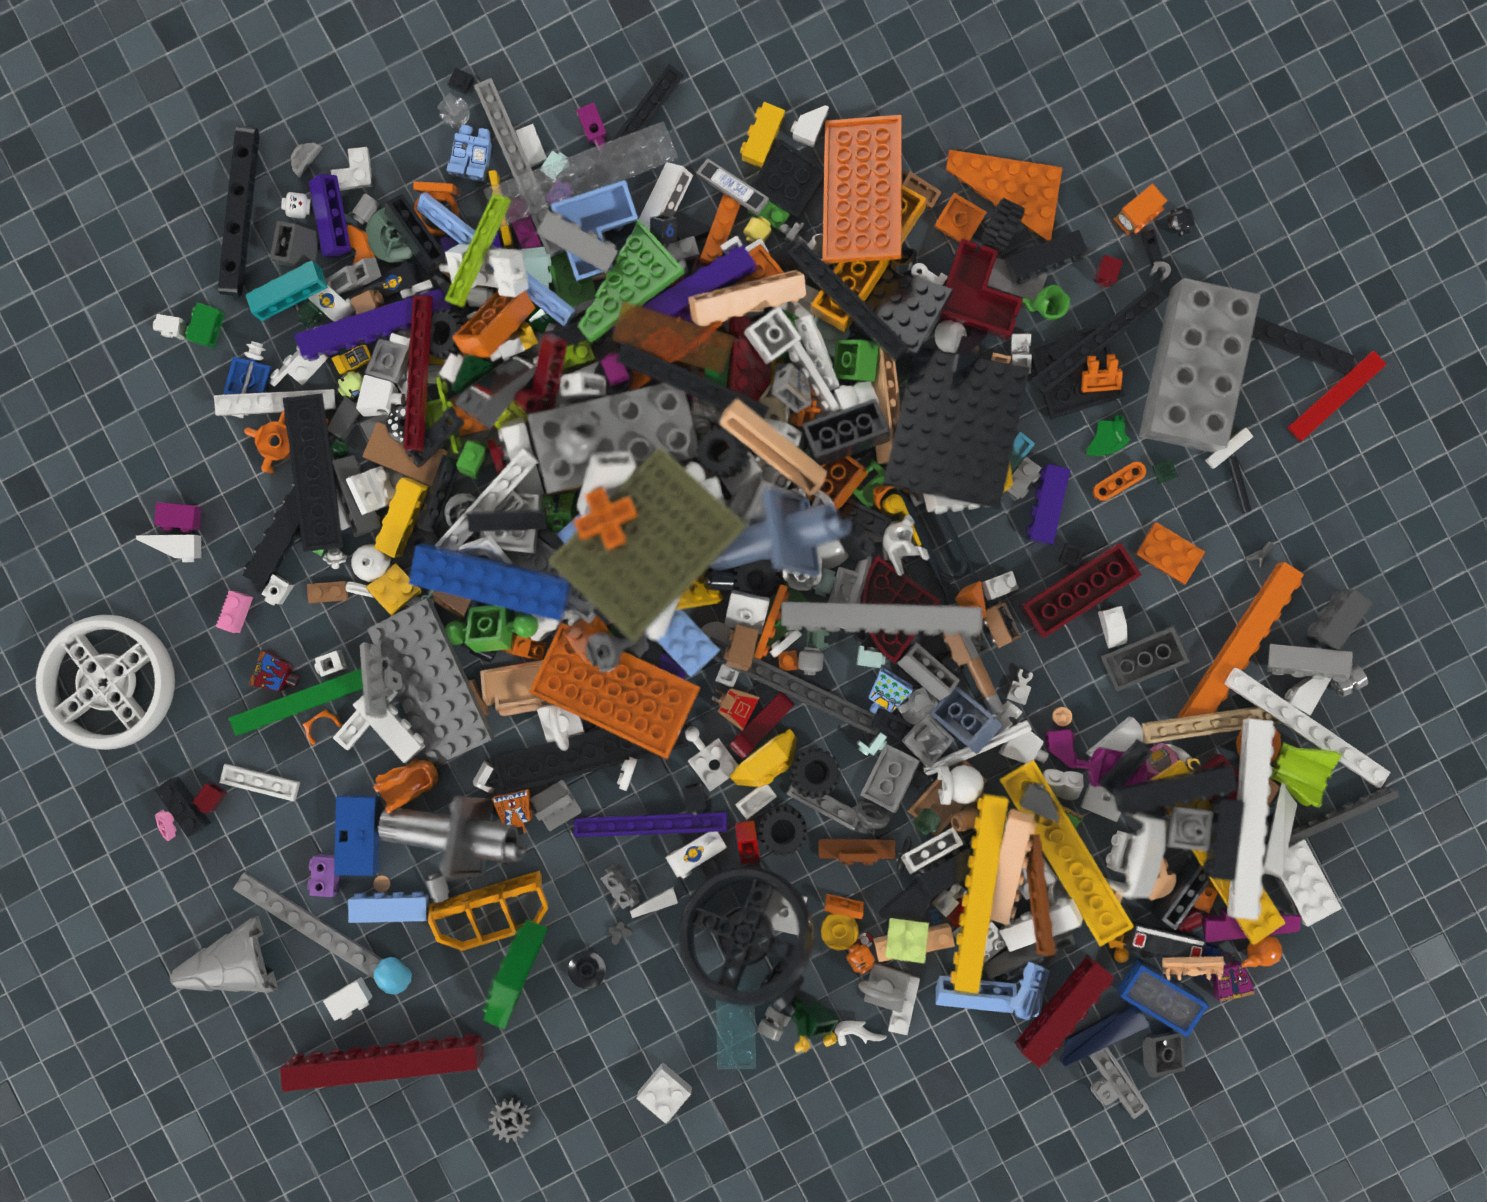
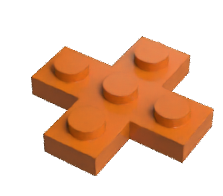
M603 487L585 494L592 513L573 520L581 540L601 533L607 550L626 543L619 524L638 517L630 497L610 504Z

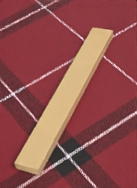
M1250 707L1142 723L1143 742L1148 744L1242 730L1243 719L1273 721V725L1282 723L1259 707Z

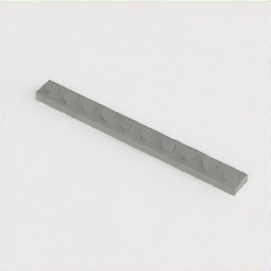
M489 78L475 84L474 87L535 227L538 230L547 211H550L493 80ZM540 236L547 254H550V257L566 251Z
M244 872L233 888L235 891L374 979V970L382 960L381 957L249 873Z

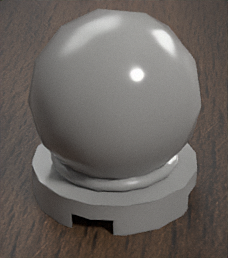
M580 412L579 415L570 413L566 418L564 429L558 434L557 449L566 461L572 463L586 462L592 456V453H595L596 445L600 443L604 436V428L601 429L598 425L599 420L585 412Z

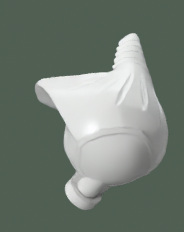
M908 514L901 522L888 526L883 537L884 548L898 575L904 574L901 557L921 555L922 559H929L927 549L919 546L915 547L911 543L913 534L911 526L915 522Z

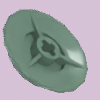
M385 208L378 210L370 218L366 227L370 250L373 251L377 258L388 263H400L410 259L414 254L385 215ZM392 233H395V234L397 233V234L399 235V237H398V238H396V237L393 238V237L391 236V234H392Z

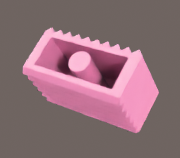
M228 591L227 598L225 599L226 602L222 606V613L218 617L219 620L216 627L232 633H240L253 597L238 591Z

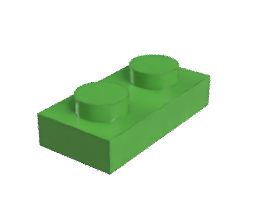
M770 201L759 215L748 210L756 218L761 216L771 223L770 227L778 232L781 231L780 226L785 224L790 217L789 213Z

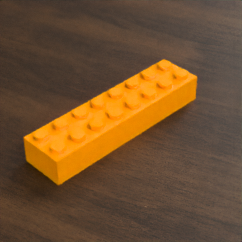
M902 185V244L926 208V198ZM891 260L838 263L833 272L865 302ZM821 289L811 304L812 314L840 331L845 332L852 319Z

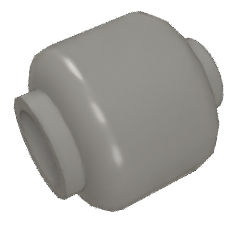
M804 647V650L799 653L798 668L804 670L806 675H815L816 672L821 671L823 668L824 654L818 648Z

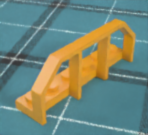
M536 871L456 895L441 902L430 903L428 923L436 941L464 951L514 936L519 925L515 924L505 899L516 897L529 891L537 890L542 902L541 908L532 921L539 924L548 909V901L542 889L541 873ZM500 902L510 928L483 935L472 909L480 908L489 903ZM466 911L477 938L460 941L441 934L435 920Z

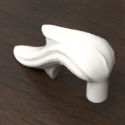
M842 1021L835 1028V1034L840 1046L847 1044L845 1039L847 1034L859 1036L865 1044L867 1040L882 1041L887 1036L866 1030L863 1027L866 1023L865 1021Z

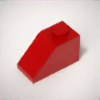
M754 821L735 823L741 865L760 862Z

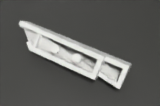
M1283 783L1280 784L1263 863L1264 873L1281 878L1283 876V861L1286 859L1297 803Z

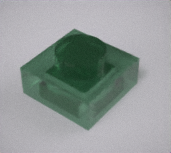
M1172 459L1152 466L1158 484L1179 477Z

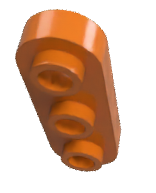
M1141 462L1130 463L1097 483L1093 488V496L1099 501H1106L1143 479L1146 475V467ZM1132 469L1137 470V475L1132 474ZM1117 478L1121 480L1120 485L1116 484ZM1101 488L1105 490L1104 495H1101L1099 493V490Z

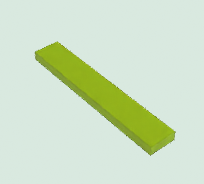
M492 194L445 297L447 302L461 307L464 306L510 205L511 200L508 197Z

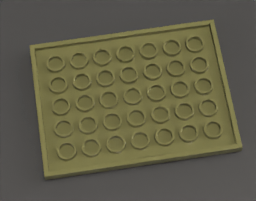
M661 447L609 498L610 504L630 497L638 516L619 524L626 543L607 550L601 533L581 540L577 531L548 560L553 567L634 643L747 528L744 522Z

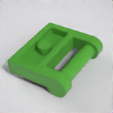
M874 459L868 462L865 469L868 473L867 476L873 470L878 474L861 491L856 488L853 492L854 496L869 509L875 504L873 490L877 486L883 485L886 471Z

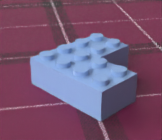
M625 180L551 204L553 211L564 216V221L567 223L571 221L581 226L580 230L585 233L588 231L593 232L599 236L597 240L603 243L605 242L602 232L638 221ZM567 251L577 282L605 273Z

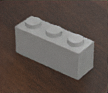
M917 642L909 647L897 662L903 670L939 701L950 695L960 681Z

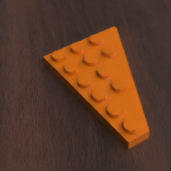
M949 150L946 172L956 176L959 181L973 188L977 194L987 201H991L996 207L1003 198L1024 207L1025 213L1020 224L1025 225L1032 233L1035 232L1042 237L1045 242L1051 240L1062 167Z

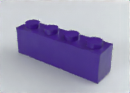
M319 174L309 181L322 256L341 257L351 251L338 178L337 175Z
M1050 464L1041 468V475L1039 477L1041 479L1040 487L1037 486L1034 498H1037L1030 512L1032 522L1028 524L1026 530L1027 540L1046 545L1054 544L1071 469Z

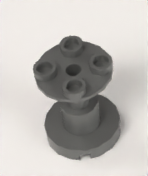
M617 628V637H612L605 632L596 633L588 639L590 641L586 645L587 657L594 667L598 666L600 668L598 669L599 671L608 672L618 666L623 651L638 658L649 649L645 634L634 643L619 628Z

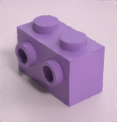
M317 854L310 859L309 870L311 871V878H309L307 889L310 890L309 896L334 897L338 894L339 875H334L335 855Z

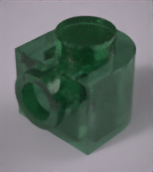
M312 301L305 303L296 313L301 317L298 321L306 328L318 325L323 320V311Z
M924 808L914 820V825L926 836L928 833H934L941 826L939 822L942 818L934 810Z

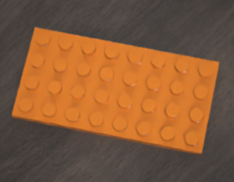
M902 115L826 120L823 262L841 263L902 259Z
M561 623L529 693L668 759L701 687L624 651L620 656V663L610 672H601L598 670L600 669L598 666L594 667L590 662L584 665L563 635V632L571 626Z

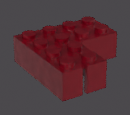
M961 239L945 283V287L953 290V295L940 318L959 322L963 326L972 329L986 330L990 335L1008 340L1012 334L1016 322L1015 318L1018 316L1023 299L987 287L998 250L982 245L978 253H975L978 244Z

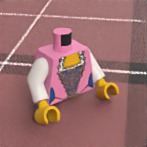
M1144 743L1153 752L1146 760L1149 773L1159 774L1178 760H1183L1185 764H1188L1190 771H1195L1191 767L1194 763L1201 767L1199 760L1192 759L1188 753L1175 745Z

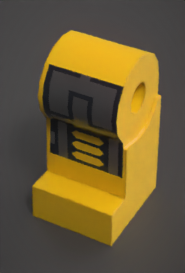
M361 345L331 359L339 374L344 376L349 371H356L368 364L371 354L366 345Z

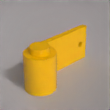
M890 495L880 502L882 508L880 512L884 516L890 517L897 514L901 522L907 514L909 515L905 503L899 495ZM912 525L911 543L917 547L922 544L914 525Z

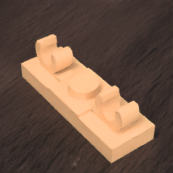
M1223 957L1162 958L1163 974H1166L1167 980H1170V974H1176L1178 980H1181V974L1190 976L1206 974L1208 980H1211V974H1217L1218 979H1222L1224 969Z

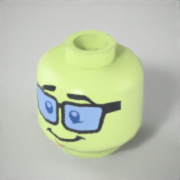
M349 371L338 380L340 386L338 391L344 398L348 396L350 399L359 397L363 376L359 372L355 373L354 371Z

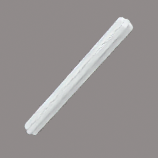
M1024 721L995 734L978 754L1031 731L1030 723ZM965 747L938 759L931 768L924 766L923 769L925 774L930 776L938 772V767H951L978 754L974 753L969 747Z

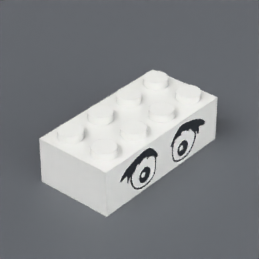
M1303 839L1289 845L1286 859L1283 861L1282 878L1275 876L1294 914L1300 915L1301 924L1308 927L1342 908L1306 841Z

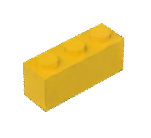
M766 102L763 103L762 107L757 108L754 117L756 122L754 125H750L747 133L749 136L747 143L743 142L740 149L742 161L759 168L763 167L784 120L785 110Z

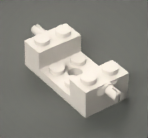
M458 244L446 251L448 264L441 263L439 265L441 272L450 273L452 282L469 247L468 244ZM490 247L472 288L477 285L497 287L499 295L516 297L529 288L528 275L525 271L522 251Z

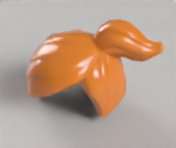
M1274 935L1266 936L1255 945L1249 943L1247 945L1248 958L1241 963V966L1243 968L1267 967L1276 964L1282 957V945Z

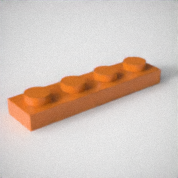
M723 194L700 257V262L708 265L712 264L714 259L722 257L724 251L721 245L728 241L741 205Z
M780 584L754 653L753 657L761 659L762 656L766 657L770 646L766 644L769 638L773 639L776 628L773 627L775 620L779 621L782 615V609H780L782 601L786 602L790 593L785 585Z

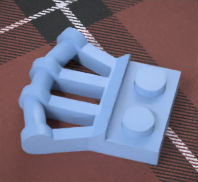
M1028 962L1023 972L1024 979L1023 981L1019 980L1021 988L1017 997L1010 1001V1006L1015 1010L1017 1017L1030 1020L1032 1017H1037L1041 1014L1043 994L1050 970Z

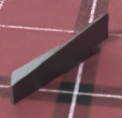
M1068 930L1053 936L1055 942L1054 955L1037 954L1036 943L1011 952L1008 949L984 964L989 979L1000 976L1002 980H1010L1022 975L1028 962L1043 966L1060 959L1058 950L1075 945L1071 931Z

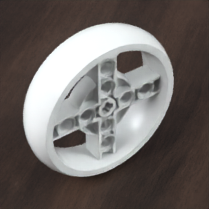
M116 615L87 617L61 630L44 650L36 673L37 698L48 722L68 740L94 749L108 750L126 747L149 735L167 714L175 690L173 663L161 640L144 625L132 619ZM96 630H117L131 636L138 643L121 657L110 653L99 654L85 635ZM81 648H83L85 652L83 656H81L80 654ZM68 653L79 667L75 680L77 691L62 702L58 689V675L65 654ZM135 654L139 656L137 663L134 661ZM151 661L155 675V690L150 707L145 713L132 695L136 688L135 673ZM93 663L96 664L95 672L92 670ZM120 666H122L124 669L122 675L119 673ZM89 690L93 692L92 698L89 697ZM116 693H119L120 695L119 702L115 698ZM74 702L78 704L77 710L73 707ZM91 707L101 711L113 710L128 730L112 735H101L84 729L75 720ZM128 708L132 710L131 717L127 714Z

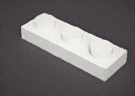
M910 975L902 1012L899 1013L892 1010L888 1031L903 1035L908 1034L920 981L919 977Z

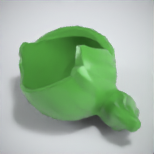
M1051 285L1042 289L1035 300L1027 297L1021 299H1023L1022 303L1026 310L1030 312L1038 311L1043 317L1055 320L1066 314L1071 297L1064 293L1059 286Z

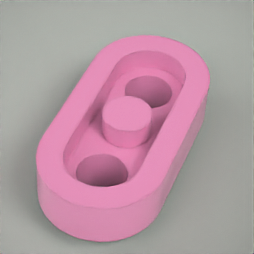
M164 810L155 814L157 826L162 836L167 841L174 838L177 830L172 823L174 821L172 814Z

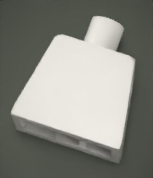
M588 373L561 376L558 393L564 397L572 398L606 396V376ZM588 383L590 388H584V384Z
M364 375L356 409L363 416L389 415L394 409L395 404H405L406 397L405 394L398 393V388L392 382Z
M1031 731L1003 743L998 752L1003 756L1025 764L1032 759L1044 763L1049 753L1040 749L1043 741Z

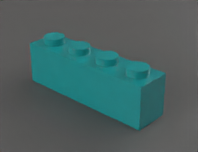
M310 261L246 294L251 313L259 320L264 321L328 288L322 269L313 261Z

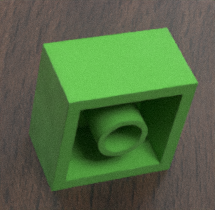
M836 340L833 370L837 379L875 382L878 345L875 342L863 340Z

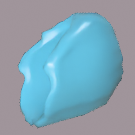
M388 957L379 962L374 970L373 977L381 990L385 993L396 995L407 989V986L411 983L412 972L404 962L394 957Z

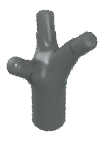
M1268 541L1258 553L1245 558V561L1258 559L1259 568H1263L1264 559L1274 547V544Z

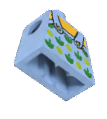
M882 666L869 694V699L874 702L869 710L876 714L878 708L893 712L912 692L913 685Z

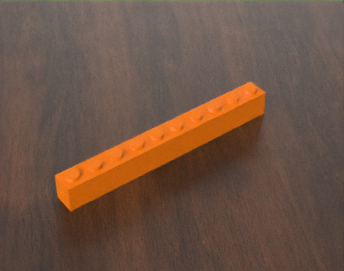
M1286 562L1277 563L1177 718L1218 712L1217 707L1229 695L1228 690L1230 688L1224 684L1233 668L1244 670L1249 665V658L1260 648L1259 643L1262 638H1265L1270 633L1271 624L1281 616V609L1290 602L1292 598L1290 595L1294 589L1299 588L1304 574Z

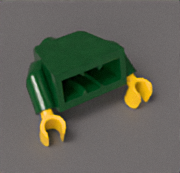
M799 996L796 997L791 1003L796 1009L792 1015V1020L797 1025V1037H800V1041L795 1043L794 1046L796 1052L809 1050L810 1043L805 1036L808 1039L824 1036L823 1042L826 1047L836 1043L838 1039L832 1030H834L839 1019L817 1000L803 1001Z

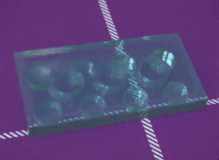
M716 1000L717 1070L756 1069L755 1005L736 1006Z

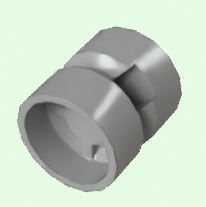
M1353 663L1349 680L1338 682L1331 678L1330 683L1340 697H1345L1353 693L1352 689L1359 690L1367 686L1368 679L1362 668L1358 664Z
M769 1004L765 1012L766 1018L761 1020L757 1030L769 1039L779 1041L784 1032L783 1027L788 1025L792 1016L784 1009L777 1012Z

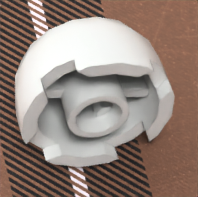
M365 544L359 547L353 553L351 559V567L354 573L360 579L367 582H373L376 578L381 577L391 566V557L375 549V544Z

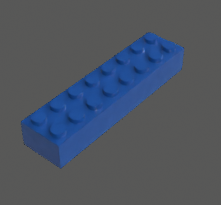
M424 543L415 547L409 584L557 621L562 620L566 615L572 585L564 577Z

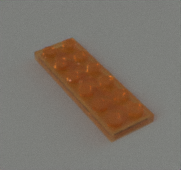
M625 301L622 303L612 336L613 341L626 343L639 349L721 374L724 372L735 338L732 335Z

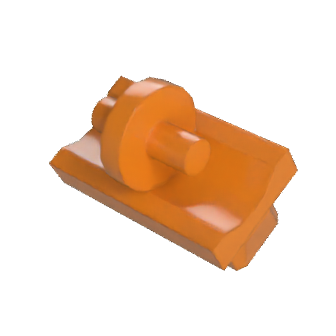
M810 394L811 405L799 411L798 414L790 415V424L803 428L802 424L815 420L816 414L822 413V409L816 408L817 401H813V394Z

